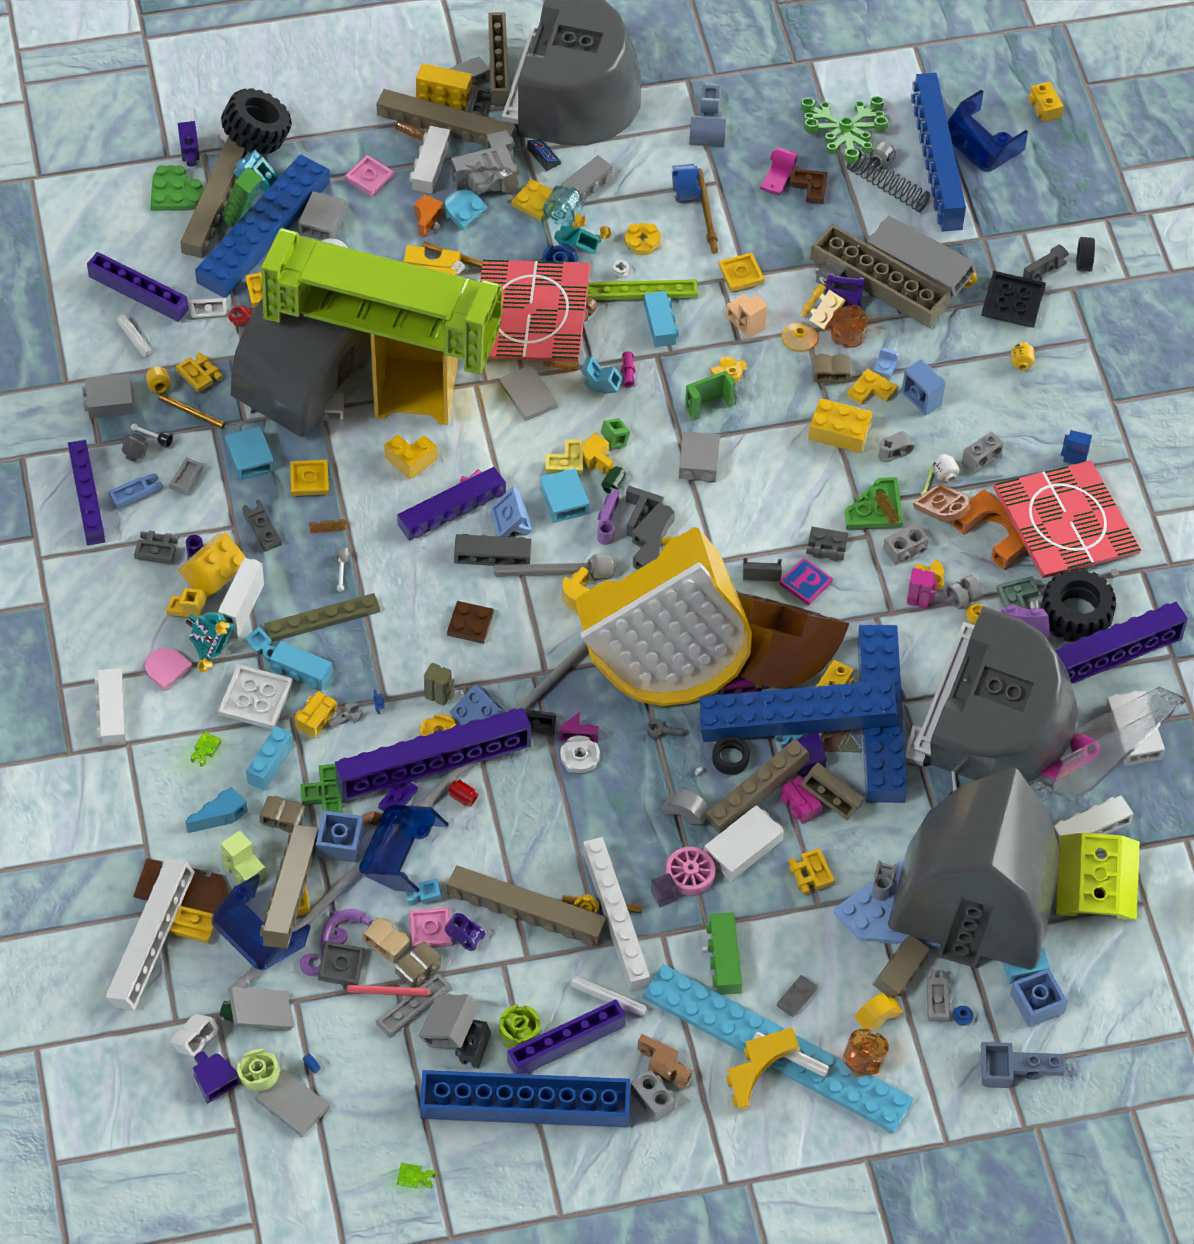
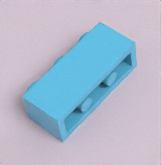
M666 291L644 294V308L654 347L675 345L676 337H679L678 326L674 325L675 314L670 310L672 308L670 297L667 298Z
M280 641L270 657V666L274 672L293 678L294 681H301L311 688L323 690L333 674L332 662Z
M277 726L273 728L246 770L247 783L264 791L266 790L293 747L292 733Z

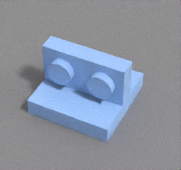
M512 487L490 507L498 537H507L513 531L526 535L532 531L519 488Z

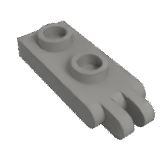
M931 969L930 977H927L928 1021H949L948 977H943V970H939L938 977H935V969Z

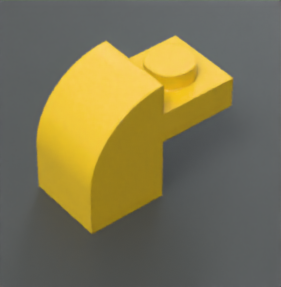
M597 433L590 436L584 443L583 464L588 471L595 467L598 472L607 475L608 471L613 468V461L606 456L609 453V442Z
M581 567L578 572H574L571 579L565 576L562 583V599L567 607L578 612L575 604L576 599L590 590L584 587L588 581V569Z
M185 588L182 596L172 595L166 612L168 615L186 617V619L191 614L198 618L201 616L206 604V596L203 590Z
M881 993L866 1002L854 1015V1018L865 1032L878 1030L886 1019L899 1017L903 1011L894 998L891 996L887 997L885 993Z

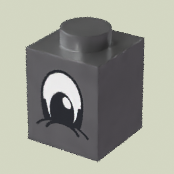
M826 260L823 265L820 264L816 269V282L827 288L828 273L844 277L845 270ZM838 283L832 284V287L838 288L840 286V284Z

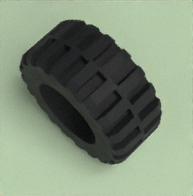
M245 88L233 93L221 115L222 128H224L225 134L229 135V139L232 142H236L237 146L245 148L246 151L256 150L262 154L275 152L282 146L291 129L292 120L289 111H286V106L281 104L279 99L272 97L269 93H264L263 90H255L254 88H249L248 90Z
M1071 569L1070 572L1065 570L1060 575L1057 574L1052 577V580L1048 582L1044 590L1041 609L1048 614L1049 631H1054L1055 636L1058 638L1061 636L1065 641L1073 640L1076 642L1082 637L1094 635L1099 630L1104 631L1108 629L1112 624L1116 609V595L1113 592L1112 586L1110 584L1107 585L1105 578L1098 577L1099 574L1095 572L1090 573L1086 569H1082V571ZM1070 598H1079L1089 602L1095 610L1090 613L1079 614L1067 609L1062 602Z

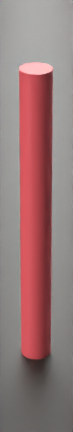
M348 985V993L429 996V988Z

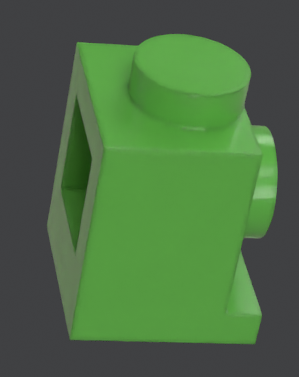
M620 418L603 422L601 434L609 442V447L612 449L627 445L630 430Z

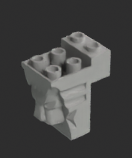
M507 130L487 135L486 150L451 158L452 183L456 191L472 190L477 195L486 191L490 192L492 190L496 192L502 190L504 193L517 194V186H519L517 175L519 170L517 164L513 163L514 151L512 147L515 146L512 136H509Z

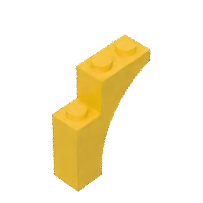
M793 1027L746 1041L747 1048L743 1050L747 1061L751 1060V1062L727 1069L729 1075H726V1080L729 1088L733 1087L735 1093L731 1095L734 1106H739L741 1112L749 1110L751 1094L761 1074L778 1059L800 1051Z

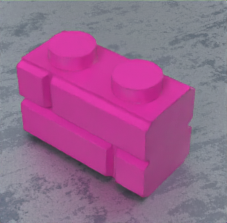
M917 568L912 569L907 605H918L922 608H928L930 601L934 602L938 580H934V572L923 571Z
M799 776L782 785L780 799L784 805L788 804L791 808L792 816L796 820L799 819L802 824H805L812 818L814 819L822 814L823 805L816 796L800 785L804 779L802 776Z

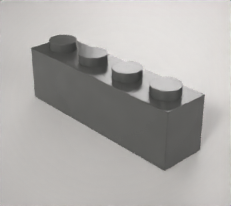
M456 534L454 563L488 566L530 564L532 539L525 537L513 538L506 536Z

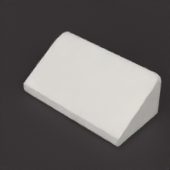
M226 298L190 300L191 319L227 316Z

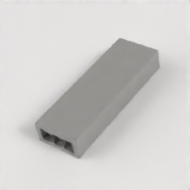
M888 216L880 223L879 228L870 235L867 241L872 247L948 289L953 297L960 292L976 272L974 261L891 216Z

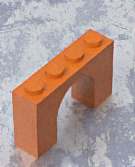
M985 489L969 500L971 508L965 516L951 521V524L963 535L982 522L993 521L1003 525L1009 535L993 548L991 559L1003 570L1007 569L1028 552L1002 503Z

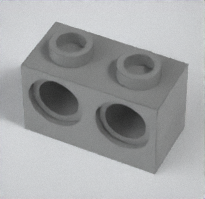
M991 431L964 449L962 463L973 474H976L1002 456L1004 442Z
M915 523L886 537L883 549L896 565L900 562L908 561L917 554L924 553L927 550L929 539L919 525Z
M649 1070L631 1082V1094L654 1122L675 1110L676 1097L671 1090L665 1088L663 1080L658 1074L655 1075ZM649 1085V1086H652L653 1088H652V1089H646V1088H644V1086ZM657 1101H664L665 1104L660 1105V1104H658V1103H656V1102H657Z

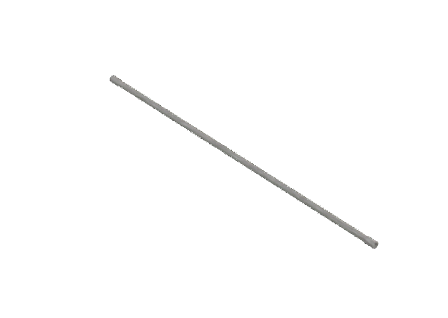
M583 641L516 709L524 707L527 710L588 650L587 644ZM471 765L450 771L310 909V913H306L294 925L289 944ZM272 947L243 976L230 986L228 991L231 987L247 988L285 948Z

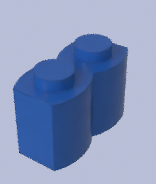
M1070 430L1069 435L1065 434L1061 456L1064 457L1063 462L1070 464L1086 462L1092 435Z

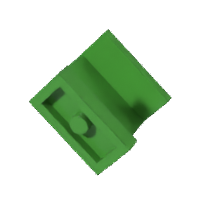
M723 371L686 385L685 409L693 421L700 418L701 404L723 396L729 407L733 405L735 387L733 377L729 376L727 371Z

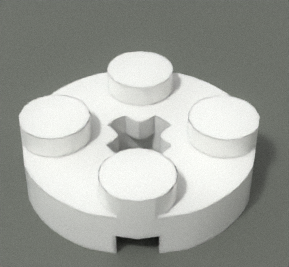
M586 736L571 737L561 747V762L570 773L593 771L599 762V747ZM579 751L585 754L583 757H577L576 755Z

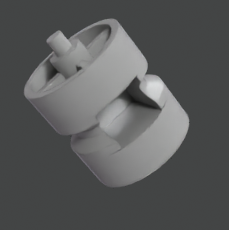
M969 575L961 579L960 583L955 582L946 588L948 601L956 608L968 604L969 600L974 601L982 597L981 583L973 575Z

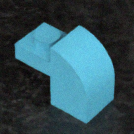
M593 356L586 357L581 372L586 377L584 384L591 390L605 394L618 392L623 378L614 366L601 368Z

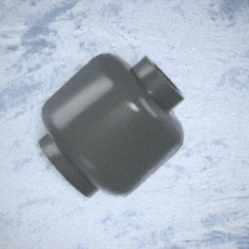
M137 433L126 436L122 446V452L126 455V459L136 462L137 459L145 457L149 446L146 437Z

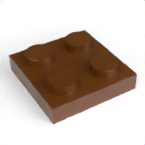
M457 601L447 630V636L484 644L494 615V609Z

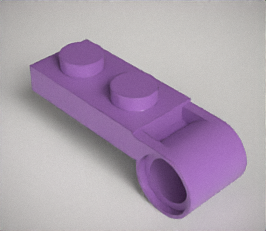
M613 488L610 495L605 497L604 510L600 509L598 514V520L600 521L597 528V540L603 545H609L614 541L615 527L611 519L619 503L620 490Z

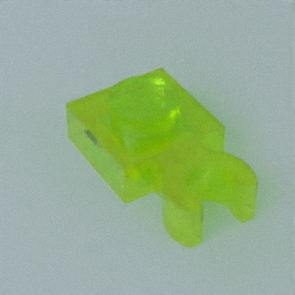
M203 732L194 746L195 752L191 755V762L194 763L197 758H200V766L203 767L206 764V756L213 757L221 744V739Z
M401 1163L397 1185L418 1189V1185L421 1183L426 1188H433V1182L426 1179L428 1177L435 1178V1171L427 1170L421 1172L422 1166Z

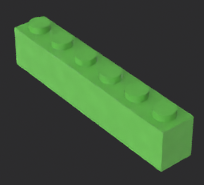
M249 166L235 181L222 216L224 222L230 227H234L251 209L263 179Z

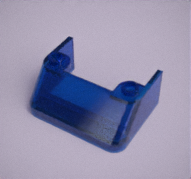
M981 89L963 100L947 122L952 144L980 170L991 172L1025 150L1028 131L1024 130L1015 137H1011L1006 132H999L995 135L990 134L972 117L973 114L981 110L984 93Z
M391 805L387 807L361 860L359 871L365 877L394 891L418 893L420 889L408 879L404 872H400L415 839L426 838L433 826L448 827L449 823L432 807Z
M256 874L231 890L213 913L211 924L254 968L266 970L304 948L311 926L306 924L292 932L288 949L263 946V937H260L261 925H265V923L245 904L256 895L261 877L259 874Z

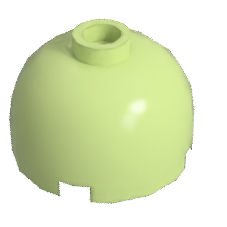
M255 1049L247 1052L243 1056L244 1059L240 1063L238 1062V1076L242 1084L250 1090L260 1092L270 1089L279 1077L278 1061L272 1052L268 1053L265 1049Z

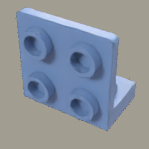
M475 684L451 709L450 714L460 725L471 723L473 720L485 719L493 714H502L506 711L484 687Z

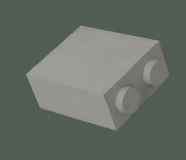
M313 191L298 222L299 234L319 240L335 239L347 213V200Z
M129 373L85 378V386H82L83 397H87V400H84V410L89 412V419L134 414Z
M683 432L679 479L716 482L720 435Z
M467 994L437 995L419 1033V1037L429 1047L461 1048L479 1006Z

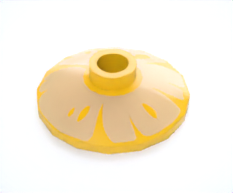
M805 322L790 323L782 332L784 345L793 351H808L817 343L818 334L815 328Z

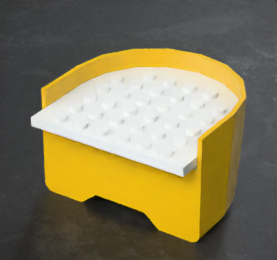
M697 527L691 528L668 542L657 559L620 581H603L580 595L575 602L583 629L580 635L587 644L591 662L618 690L638 702L669 706L697 701L702 696H709L718 692L738 676L750 656L752 632L735 587L719 551Z

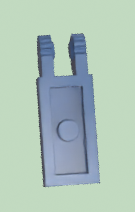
M153 473L108 491L118 509L151 493L155 494L164 487L162 482H156L158 476Z

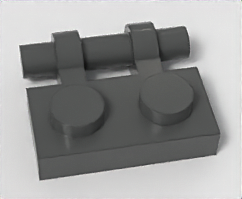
M812 526L806 554L813 555L816 558H819V556L827 557L833 561H836V559L844 560L845 553L841 552L846 550L849 533Z
M151 530L148 532L141 531L140 538L146 540L138 539L134 558L172 564L176 551L175 544H178L179 536H172L171 533L159 534Z

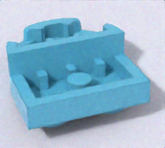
M470 190L456 191L450 194L444 201V215L446 219L449 220L451 218L461 230L488 208Z

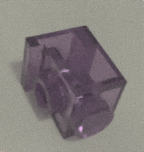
M670 873L651 881V893L659 908L678 900L676 896L677 885Z

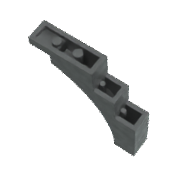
M659 502L632 531V543L641 548L633 556V567L638 570L658 558L662 539L674 523L675 511L670 506Z

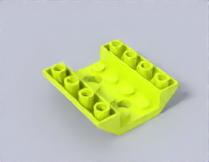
M1075 833L1059 836L1056 915L1076 916L1077 913L1114 915L1116 919L1136 921L1140 842L1121 835ZM1097 850L1105 851L1106 858L1098 859L1095 852ZM1102 889L1105 897L1102 899L1096 898L1094 890Z

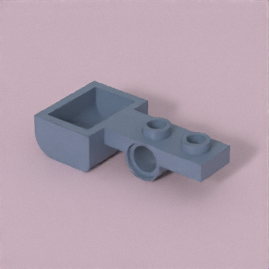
M702 86L700 116H691L689 145L724 147L726 118L718 117L720 86Z
M981 1042V1081L985 1087L1011 1088L1014 1080L1013 1074L1023 1075L1024 1078L1030 1080L1039 1079L1042 1075L1064 1076L1065 1074L1064 1054L1013 1052L1012 1043Z

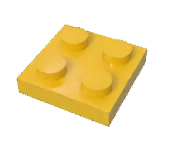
M530 179L511 201V206L541 221L561 199V194Z
M752 252L718 261V267L730 292L764 284L765 279Z
M328 460L290 461L291 496L329 494Z

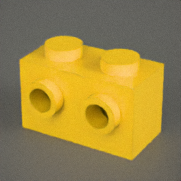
M1051 82L1031 86L1028 100L1034 106L1036 116L1040 117L1042 123L1062 118L1064 106Z
M833 659L817 686L854 683V669Z

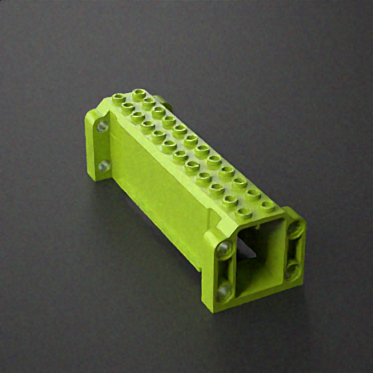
M283 228L279 230L261 266L263 318L280 323L284 313L296 317L303 313L305 317L444 352V355L464 360V371L479 375L483 371L499 332L502 316L503 287L498 283L486 280L479 282L368 252L342 247L313 238L299 236L298 232Z

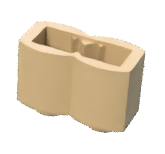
M378 917L363 932V941L391 963H394L409 948L408 935L403 931L394 929L393 924L387 919Z

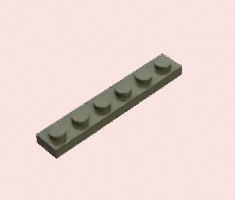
M375 593L270 621L264 623V628L267 635L274 642L380 612V607Z

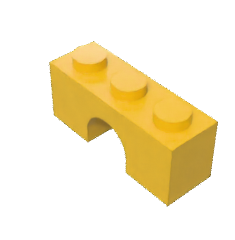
M407 245L403 262L413 265L451 268L457 261H460V252L443 249L439 258L428 259L425 257V247Z

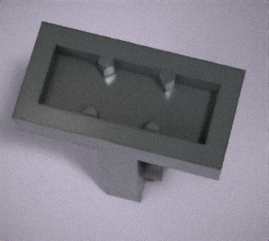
M628 486L626 502L636 506L627 523V536L632 537V531L642 522L643 516H647L649 510H653L659 502L664 504L663 496Z

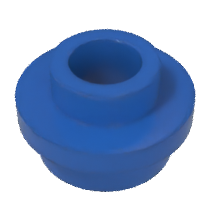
M958 1006L953 1011V1019L958 1025L965 1026L972 1022L973 1011L967 1006ZM960 1013H965L967 1016H961Z

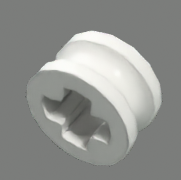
M624 260L616 261L613 265V274L617 278L627 277L629 274V264Z

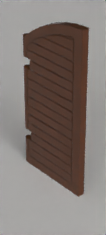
M151 858L146 859L133 895L134 898L148 901L160 870L163 867V861ZM192 868L195 873L180 906L215 914L218 917L227 919L230 898L223 875L212 872L210 877L205 876L206 871Z

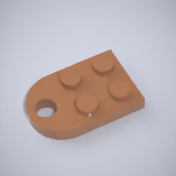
M941 483L913 502L914 509L945 522L962 518L971 508L967 495Z

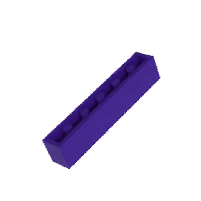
M96 252L87 263L88 276L177 322L189 310L187 296L99 252Z
M86 439L68 442L86 544L89 546L106 543Z
M492 467L397 514L398 526L409 541L419 538L424 533L435 530L440 525L451 522L456 517L467 514L472 509L483 506L494 498L501 497L506 493V482L496 468Z
M617 999L507 1050V1063L514 1074H527L626 1027V1014Z

